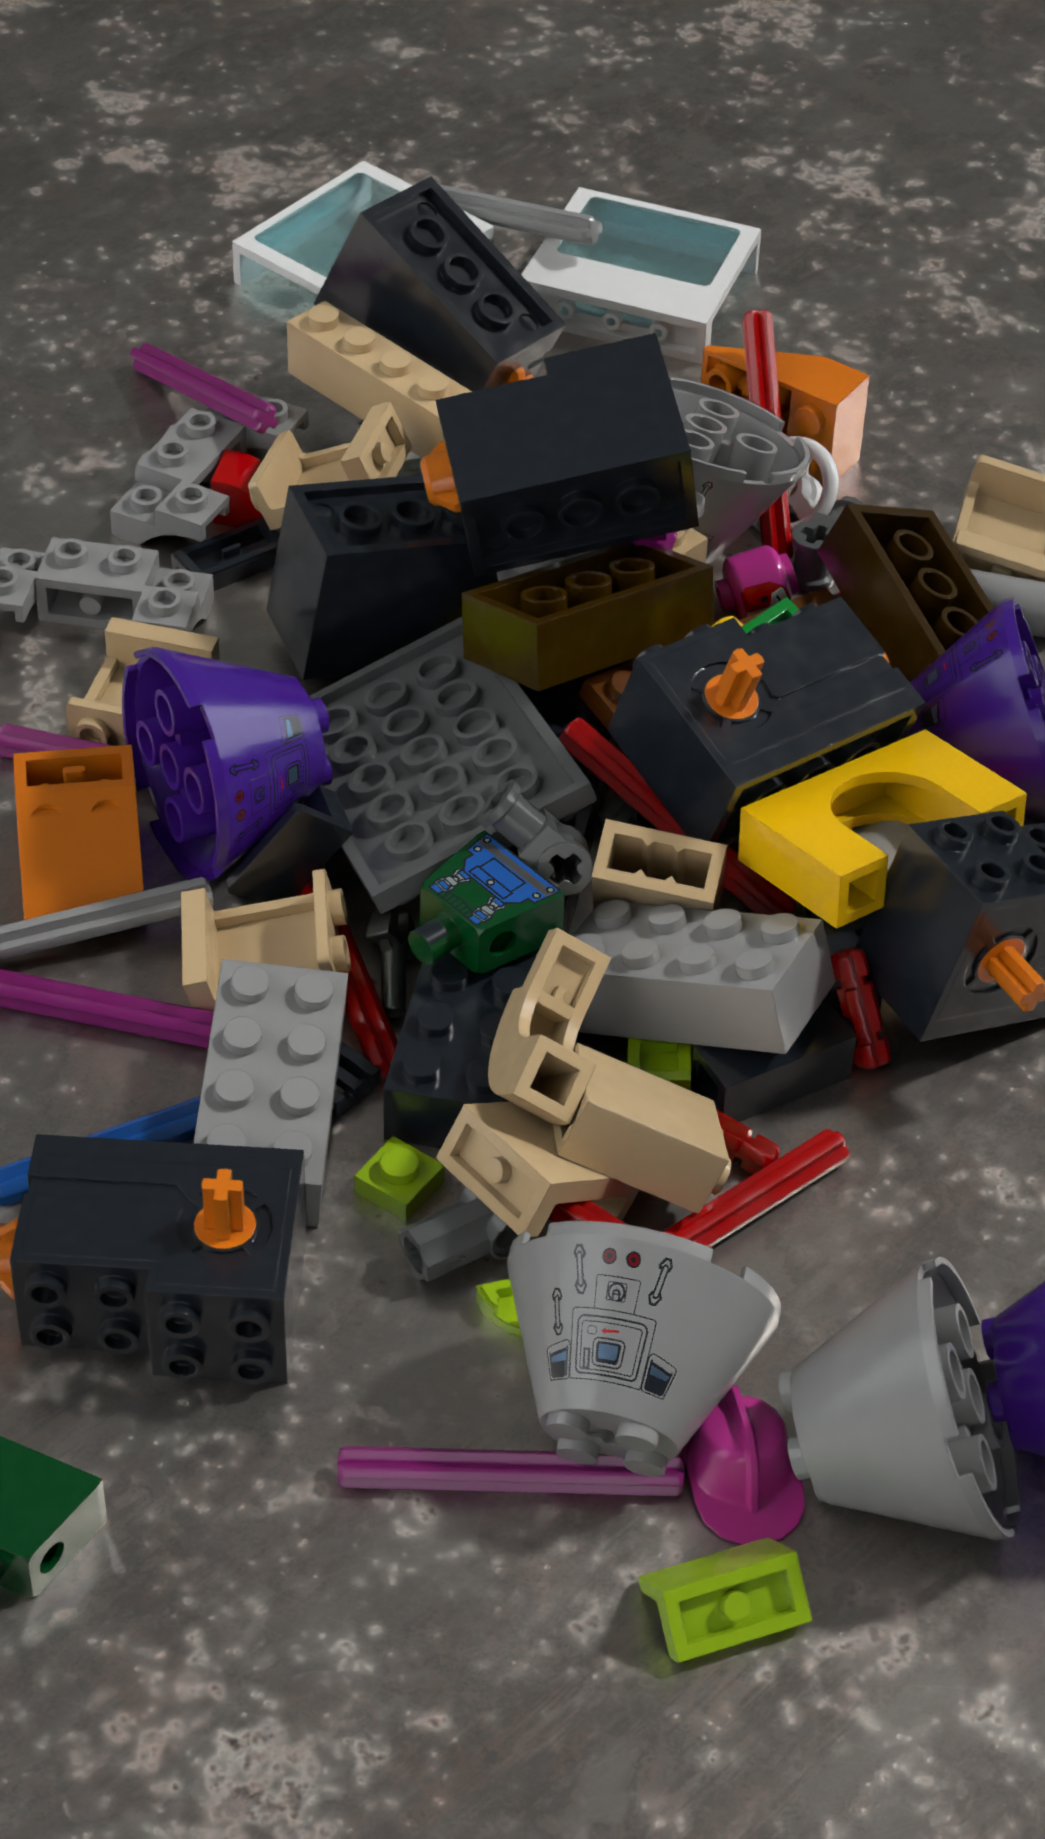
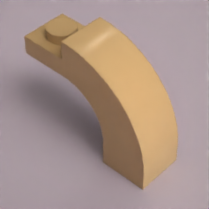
M559 928L548 930L523 986L513 989L496 1031L488 1066L489 1085L495 1094L553 1125L570 1124L597 1065L574 1052L575 1042L582 1021L611 957Z

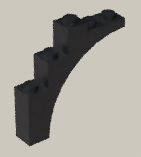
M803 906L806 918L822 919ZM870 914L837 929L823 920L830 956L843 949L856 947ZM840 980L835 981L786 1054L694 1045L691 1070L692 1091L713 1100L716 1109L736 1121L742 1122L851 1078L854 1050L857 1048L858 1041L852 1023L842 1014L836 988L841 985ZM875 990L879 1009L881 1010L882 997Z

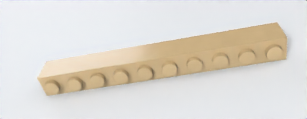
M326 301L311 307L287 321L288 373L363 421L372 406L391 401L413 446L410 451L421 458L429 455L439 442L444 441L435 400L472 392ZM693 528L677 531V540L673 544V551L706 563L708 538Z

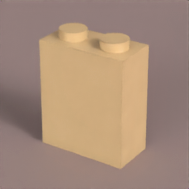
M605 819L591 876L593 909L600 901L619 899L632 904L656 906L677 904L683 908L719 910L724 891L727 845Z
M577 1043L574 1047V1052L597 1065L570 1124L553 1125L557 1155L699 1214L709 1195H717L723 1189L731 1170V1160L727 1153L723 1129L720 1126L714 1101Z

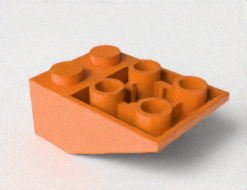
M707 345L703 349L701 383L724 390L749 401L745 349ZM775 352L781 420L785 422L782 432L787 437H806L824 446L831 454L837 467L838 477L840 478L860 459L870 375L825 356ZM812 459L809 466V475L817 479L823 487L820 467Z
M132 745L13 753L24 920L144 891Z

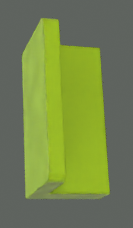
M771 1538L759 1539L638 1577L641 1592L657 1601L669 1657L678 1663L813 1621L797 1551Z

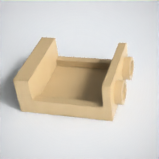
M391 401L371 407L350 443L306 454L301 451L291 430L278 434L248 484L251 501L256 510L262 513L270 530L281 528L288 486L397 476L413 446Z
M986 455L978 457L964 492L952 536V542L970 569L1045 582V474Z
M112 617L104 631L106 659L85 698L71 697L66 704L68 736L113 746L126 745L122 716V683L125 668L137 664L139 658H135L134 652L149 647H159L220 661L219 637Z
M325 869L312 871L313 893L217 911L213 910L205 888L181 892L182 986L192 1008L214 1012L222 959L334 972L351 971L347 940L345 935H339V926L348 924V912L344 893L341 888L332 890Z
M510 1101L464 1104L436 1157L441 1164L517 1235L526 1231L531 1234L530 1237L539 1236L554 1206L560 1203L591 1200L623 1221L640 1190L558 1156L553 1124Z

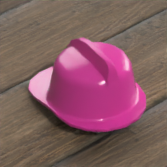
M738 1385L730 1388L724 1398H722L684 1446L682 1457L686 1466L695 1505L703 1522L720 1538L737 1545H743L763 1538H771L778 1542L791 1533L798 1526L805 1509L803 1481L797 1479L792 1469L788 1454L789 1436L786 1424L778 1411L764 1400L751 1396H742Z

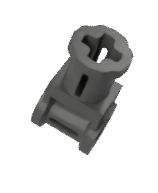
M844 496L840 500L835 501L828 516L817 512L810 520L801 522L793 528L791 540L796 549L795 560L792 562L799 590L813 592L824 587L829 589L833 586L835 582L817 554V551L847 503L865 505L862 501L855 497Z
M511 779L502 784L487 799L477 815V821L485 828L493 826L517 847L518 856L563 891L565 896L577 894L584 889L591 880L593 865L586 838L580 830L571 825L562 824L545 808L540 812L520 794L521 786L515 780ZM558 854L561 858L566 859L573 854L574 862L568 865L561 860L553 866L552 857Z

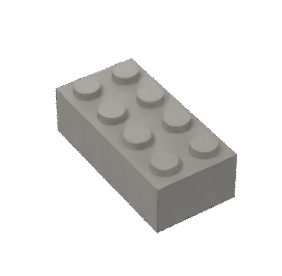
M615 899L600 901L572 935L611 957L580 1026L579 1032L786 1054L835 983L823 919L801 918L789 913L775 915L741 913L735 909L728 908L704 910L683 908L677 904L662 906L632 904L624 900Z
M222 959L193 1143L304 1150L307 1227L318 1228L345 1016L348 973Z

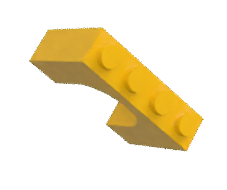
M925 729L742 807L738 860L837 929L883 908L885 901L888 854L859 836L851 828L881 821H900L908 825L997 811H1005L1009 816L1017 820L1020 826H1023L1027 793Z

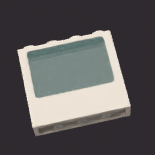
M363 160L232 241L234 283L242 286L270 269L318 295L360 212L413 185ZM464 211L494 244V226Z
M578 187L564 210L590 215L595 218V221H600L603 231L598 234V242L588 246L546 237L521 275L567 324L563 330L564 332L610 343L656 333L662 355L702 364L703 349L711 344L712 321L741 271L755 274L758 270L761 228Z

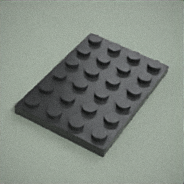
M462 617L309 696L310 700L320 698L329 716V730L322 735L325 754L331 764L333 778L331 784L324 787L338 794L354 832L341 848L380 914L412 901L420 894L423 882L484 830L505 847H515L493 826L485 828L477 821V815L487 799L502 784L513 779L521 786L520 794L540 812L545 808L558 821L572 817L578 810L597 801L591 783L519 684L512 679L464 659Z

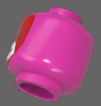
M768 545L729 556L723 562V579L714 581L716 594L723 612L733 610L739 620L767 610L786 597L792 600V596L799 593L795 571L786 553L778 554L774 548Z

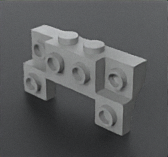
M262 395L261 399L276 407L274 417L279 419V422L275 429L269 427L264 434H260L210 408L206 411H201L191 407L176 424L171 425L167 429L165 435L149 452L144 453L139 458L135 468V480L137 482L110 509L112 535L138 545L148 539L162 535H178L202 542L206 538L207 525L218 514L226 516L229 513V496L211 490L210 482L225 449L246 454L247 448L269 450L280 432L291 430L293 433L297 428L306 430L309 426L308 410L286 403L280 399Z
M52 537L45 553L27 549L0 548V610L14 611L16 622L24 623L30 609L37 601L40 621L106 629L111 618L116 617L192 632L199 620L207 621L214 602L213 574L191 572L184 569L160 568L158 550L135 548L129 545L120 546L88 542L75 538Z

